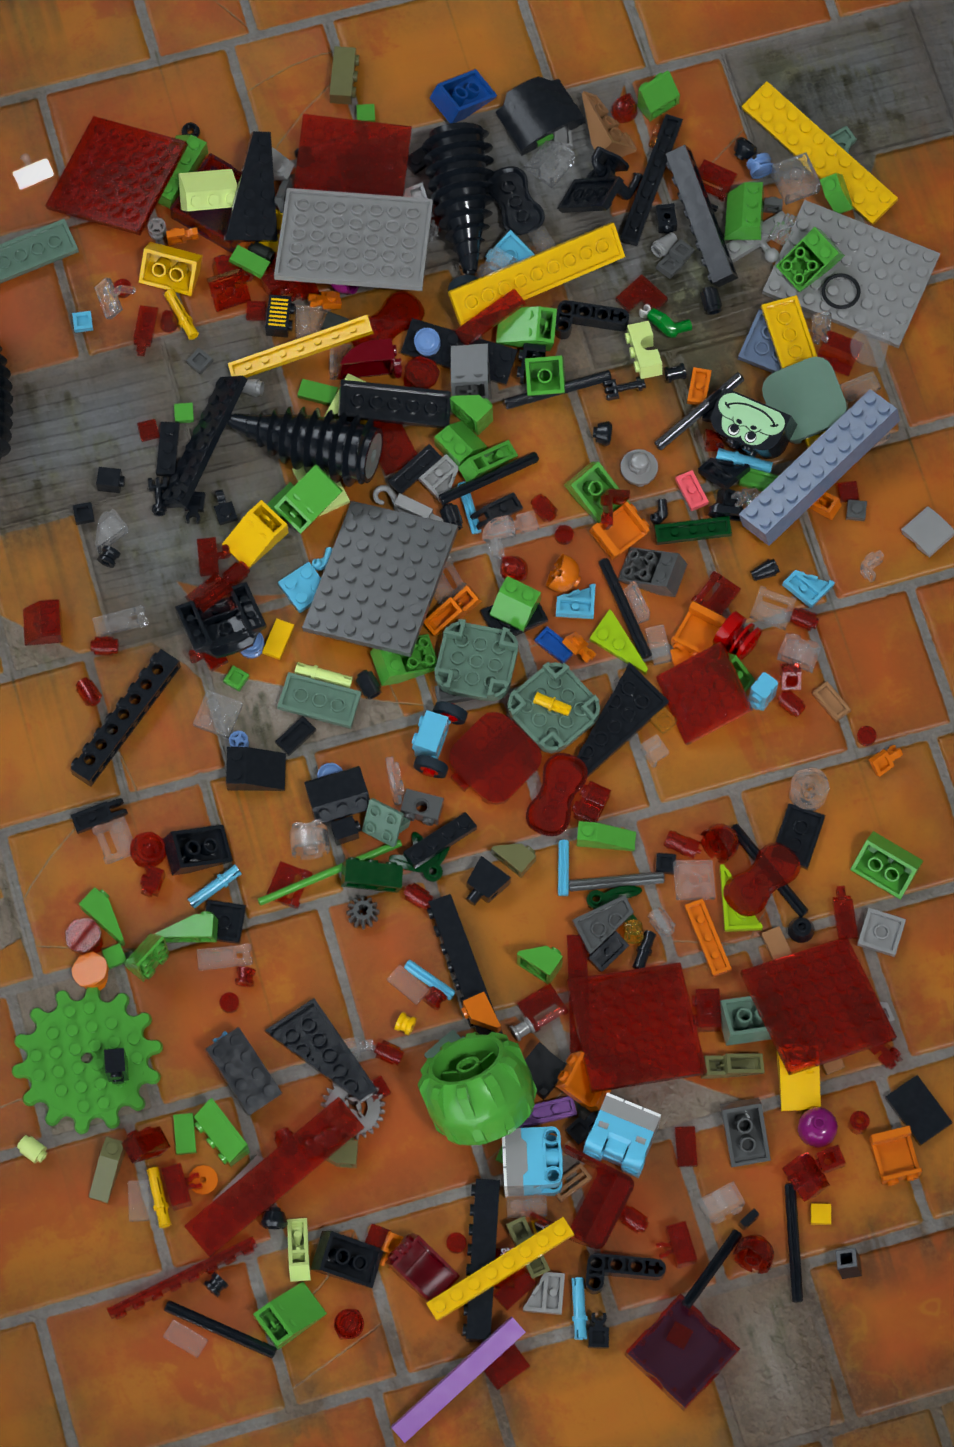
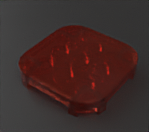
M491 712L482 716L454 744L449 754L451 771L469 785L482 798V801L495 805L504 804L509 801L527 780L537 772L542 760L541 750L538 745L511 719L498 712Z

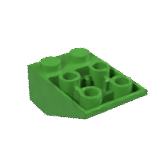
M814 227L776 267L801 292L832 269L845 255L821 229Z
M535 306L500 310L496 343L522 348L524 343L546 345V351H551L554 344L557 309Z
M315 465L274 508L301 534L343 490L318 465Z
M428 634L419 635L411 657L375 648L370 651L381 686L398 684L433 672L437 664V657Z
M150 933L124 962L125 967L143 982L146 978L150 979L155 974L156 967L159 964H164L169 958V950L165 938L161 935Z
M302 1282L267 1303L253 1315L274 1346L279 1350L327 1315V1313L306 1284Z

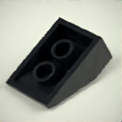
M227 747V791H285L286 753L250 747Z
M224 825L171 831L163 838L172 876L192 873L233 861Z
M322 1231L310 1270L373 1288L384 1251L381 1248L333 1231Z

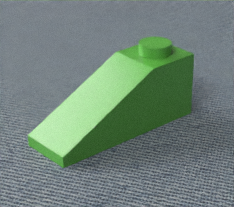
M507 440L468 458L458 469L466 482L497 469L516 458L518 454L510 441Z
M579 821L578 847L635 851V831L601 823Z
M94 887L79 903L80 909L123 947L125 941L110 904V896L101 889L99 891Z
M204 911L201 914H194L155 934L163 936L166 943L217 942L218 919L212 912Z

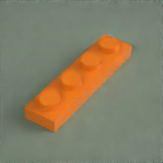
M703 898L684 905L713 978L730 972L732 968Z

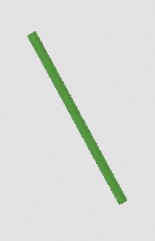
M398 839L394 847L386 844L356 858H359V861H367L401 847L402 843ZM342 863L258 898L259 905H264L342 871Z

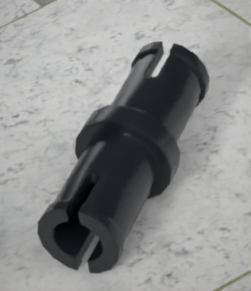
M644 931L641 944L636 950L638 953L633 964L634 969L639 971L645 970L648 957L652 954L651 948L656 937L654 932Z

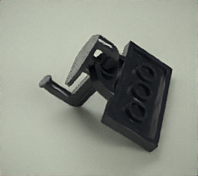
M597 146L591 158L594 169L585 179L573 180L557 209L561 213L607 211L611 207L616 194L624 200L631 199L643 175L633 173L634 177L627 187L623 183L624 180L620 176H616L615 172L628 171L629 164L621 156Z

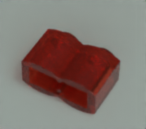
M590 781L588 785L584 784L580 793L582 798L580 801H576L572 808L574 812L573 818L579 821L597 823L610 798L611 790Z

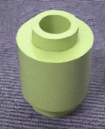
M25 1135L17 1145V1148L20 1150L19 1152L33 1163L38 1161L41 1163L47 1156V1147L32 1136Z

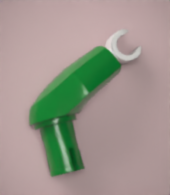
M648 304L644 305V310L639 309V316L641 318H648L653 325L669 338H675L677 334L692 331L690 319L674 323L666 314L655 308L651 309Z

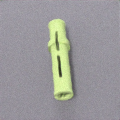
M297 662L295 674L346 688L351 687L352 676L318 668L319 666L317 665L311 666Z

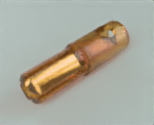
M655 123L648 144L649 147H654L661 128L659 123Z

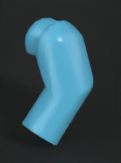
M327 547L323 558H315L312 561V566L315 570L321 571L325 569L333 548Z

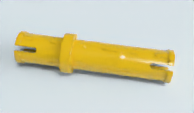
M167 290L164 297L178 318L179 326L184 329L189 340L197 338L199 332L193 325L192 317L185 311L175 290Z
M152 1167L146 1171L154 1200L153 1210L156 1211L159 1228H166L172 1225L168 1213L169 1204L165 1199L159 1167Z

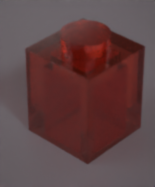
M780 664L779 681L781 689L801 690L802 671L800 664Z

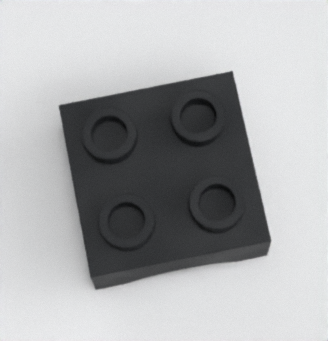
M539 1042L527 1056L525 1062L531 1071L537 1088L536 1094L544 1100L556 1087L558 1075L564 1070L566 1063L557 1058Z

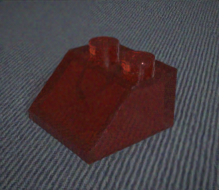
M59 599L38 601L23 609L25 646L63 643L62 611Z

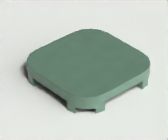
M811 357L769 375L763 383L762 392L766 405L791 415L797 423V427L789 441L794 444L802 443V440L828 430L849 410L833 367L829 361L821 357Z
M458 619V622L452 623L443 632V639L435 667L437 686L443 692L483 701L502 699L510 689L518 655V641L516 637L510 632V629L503 627V630L466 623V619Z
M547 662L518 689L513 690L509 695L507 704L508 714L511 719L539 749L547 753H559L567 748L594 725L600 713L599 699L596 694L593 695L572 673L568 665L557 662ZM539 692L551 698L556 697V700L571 705L570 714L565 716L534 704L533 700L536 693Z

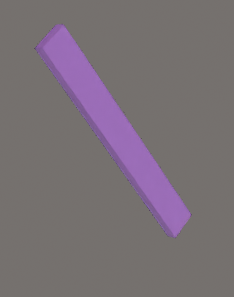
M511 1316L391 1426L393 1431L404 1443L408 1441L526 1333L524 1329Z

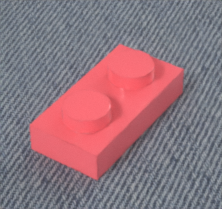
M693 470L675 477V481L691 512L708 505L709 501Z

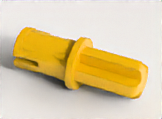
M539 692L536 693L533 700L534 704L568 716L572 709L571 705L556 700V697L551 698Z

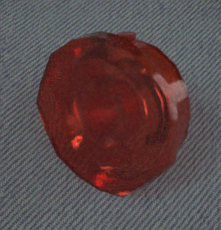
M423 356L411 359L405 366L404 386L425 389L434 386L440 375L435 361Z
M152 831L136 835L130 846V856L135 864L139 867L151 869L163 862L166 857L163 838Z
M91 918L73 920L65 930L67 947L75 953L81 954L92 951L98 953L101 951L103 940L99 925Z

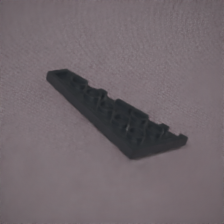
M253 131L248 143L245 162L241 170L242 174L236 189L232 212L228 220V227L223 242L278 241L271 132Z
M630 662L573 763V766L586 779L669 704V700Z
M315 998L265 1030L269 1036L361 1103L378 1092Z

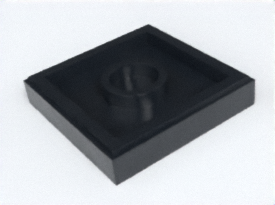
M207 900L206 911L212 912L218 919L217 941L240 944L246 905Z

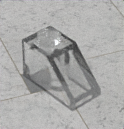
M114 509L104 512L98 520L95 548L98 554L103 552L102 549L105 545L111 546L129 532L127 524Z

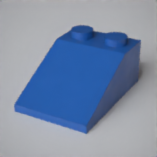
M474 69L437 84L430 99L449 123H456L464 120L494 100L497 94L480 73Z

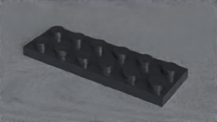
M412 318L401 354L451 369V346L488 343L490 379L492 382L507 386L518 350ZM431 328L438 333L440 349L436 354L423 356L417 351L414 337L420 329Z
M341 380L338 417L346 412L348 419H354L356 415H359L361 420L367 421L369 418H373L376 422L444 429L450 425L451 391Z

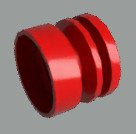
M735 611L719 628L713 643L722 650L731 645L729 653L736 654L739 660L742 661L755 648L763 630L759 627L754 629L755 624L753 623L744 628L747 618Z

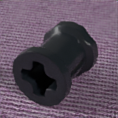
M683 363L671 368L664 367L668 383H671L673 380L681 378L684 380L687 378Z

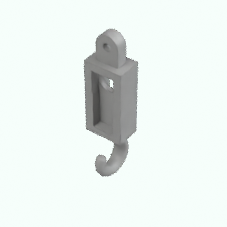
M380 485L373 491V499L379 505H384L385 502L379 499L378 494L381 491H386L391 497L395 511L443 522L442 518L433 514L432 508L400 493L397 497L394 491L387 485Z

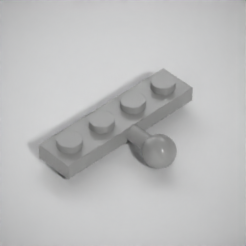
M780 211L762 222L761 240L730 241L726 246L732 262H736L759 247L765 252V259L768 262L777 261L779 258L778 250L771 248L767 242L792 228L793 223L783 211Z

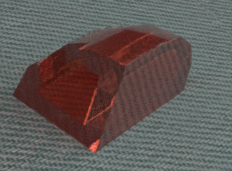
M705 429V452L718 451L719 448L724 449L720 435L712 429Z

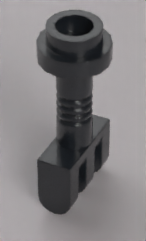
M638 376L636 377L637 381L619 385L616 384V379L603 382V386L608 387L604 389L605 394H608L606 395V400L619 399L618 392L638 388L639 391H643L642 389L646 388L644 379Z
M156 477V484H153L152 478H148L149 492L155 491V504L152 506V512L155 516H163L167 511V506L162 504V491L168 488L167 477H163V483L161 484L159 477Z

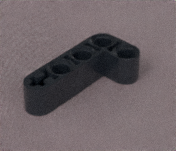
M563 300L559 303L557 309L555 335L559 339H567L571 335L573 324L624 331L627 329V325H629V313L622 308ZM563 310H569L570 312H569V313H563L562 311H563ZM585 312V313H587V314H589V315H587V316H582V315H580V314ZM604 315L607 318L600 319L599 316ZM564 326V327H566L567 329H566V330H561V329H559V327Z
M594 1253L588 1258L585 1287L590 1294L600 1293L604 1285V1276L657 1281L664 1277L666 1265L659 1259ZM597 1259L601 1261L602 1266L600 1268H593L591 1262ZM617 1261L621 1263L622 1268L614 1270L611 1264ZM637 1263L641 1265L642 1270L634 1272L631 1266ZM646 1264H648V1272L644 1273ZM655 1266H659L660 1271L658 1274H655V1271L652 1270ZM593 1279L598 1280L600 1286L592 1288L589 1282Z

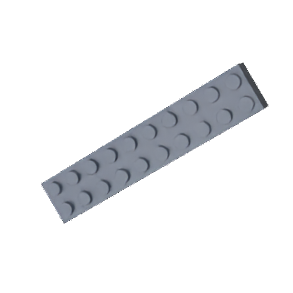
M871 389L868 390L739 513L742 525L770 546L900 421L897 408Z

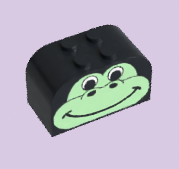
M724 387L711 415L713 428L729 444L728 446L737 451L740 448L745 451V454L754 458L759 456L764 459H774L780 456L785 451L797 427V423L791 415Z

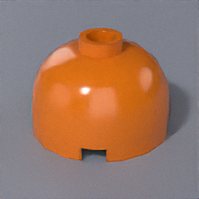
M561 554L554 563V570L550 571L546 580V586L556 592L569 591L573 586L577 587L581 580L578 563L572 557Z

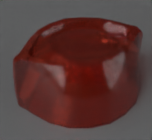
M631 93L620 96L611 106V114L619 123H627L634 120L638 113L637 104Z
M502 556L500 574L504 580L509 576L521 582L527 579L528 565L521 557Z
M344 1309L336 1315L334 1328L339 1339H354L362 1333L364 1320L359 1310Z

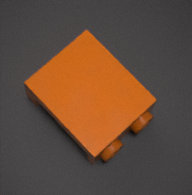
M627 501L589 530L612 561L650 531L647 521L644 518L641 519L637 514L636 507Z
M692 601L686 617L675 636L671 638L670 645L673 649L679 648L680 652H683V650L690 652L689 656L693 660L704 662L714 645L713 639L726 618Z
M584 1052L571 1053L566 1060L567 1064L564 1070L558 1075L556 1087L590 1112L600 1111L606 1094L611 1092L618 1077L613 1073L605 1074L583 1057Z
M910 1126L872 1134L869 1138L882 1185L888 1184V1186L899 1184V1181L904 1179L913 1181L918 1179V1176L922 1173L911 1140Z

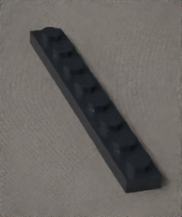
M665 114L620 237L621 242L634 246L639 244L667 167L666 153L673 150L683 123L681 118Z

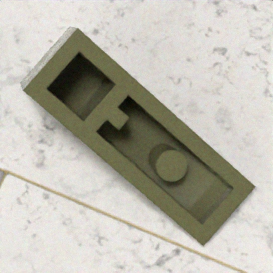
M110 1137L105 1138L89 1198L104 1203L109 1202L127 1149L125 1142Z

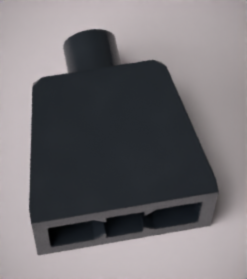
M481 856L467 881V888L471 892L466 897V900L473 906L480 899L490 903L510 885L511 877Z

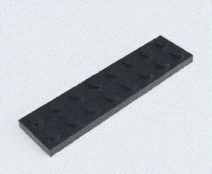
M243 375L220 377L216 382V387L208 399L205 410L201 413L198 425L194 428L193 435L185 447V452L177 463L175 474L171 476L168 488L162 494V504H165L167 508H186L248 380Z

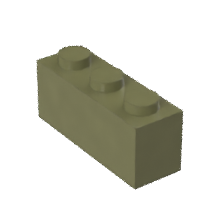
M334 46L329 94L330 103L352 105V98H356L354 82L358 80V71H355V67L359 66L360 55H356V48Z

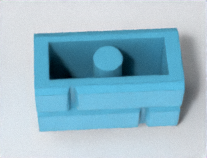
M762 672L757 681L751 686L748 698L749 705L756 710L764 711L769 702L776 696L778 681L766 672Z

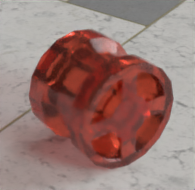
M237 967L236 973L238 976L235 979V984L241 987H253V976H255L256 970L249 967Z
M432 986L430 993L424 996L423 1001L438 1011L441 1008L440 1004L446 1001L448 997L441 990Z

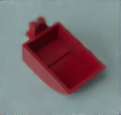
M392 338L369 340L352 348L339 364L337 380L345 379L347 374L361 378L390 375L392 372H394L395 378H401L402 361L401 358L395 359L397 349L396 345L392 344Z
M414 1233L406 1235L399 1245L390 1252L387 1257L388 1260L385 1262L427 1302L448 1290L460 1277L441 1256L419 1235Z

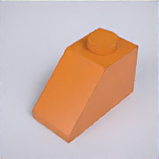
M481 992L463 1001L462 1014L465 1019L469 1018L471 1024L497 1033L501 1031V1025L485 992Z

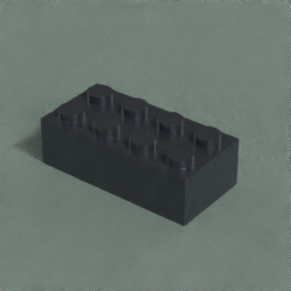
M239 1027L204 1049L247 1116L282 1094Z

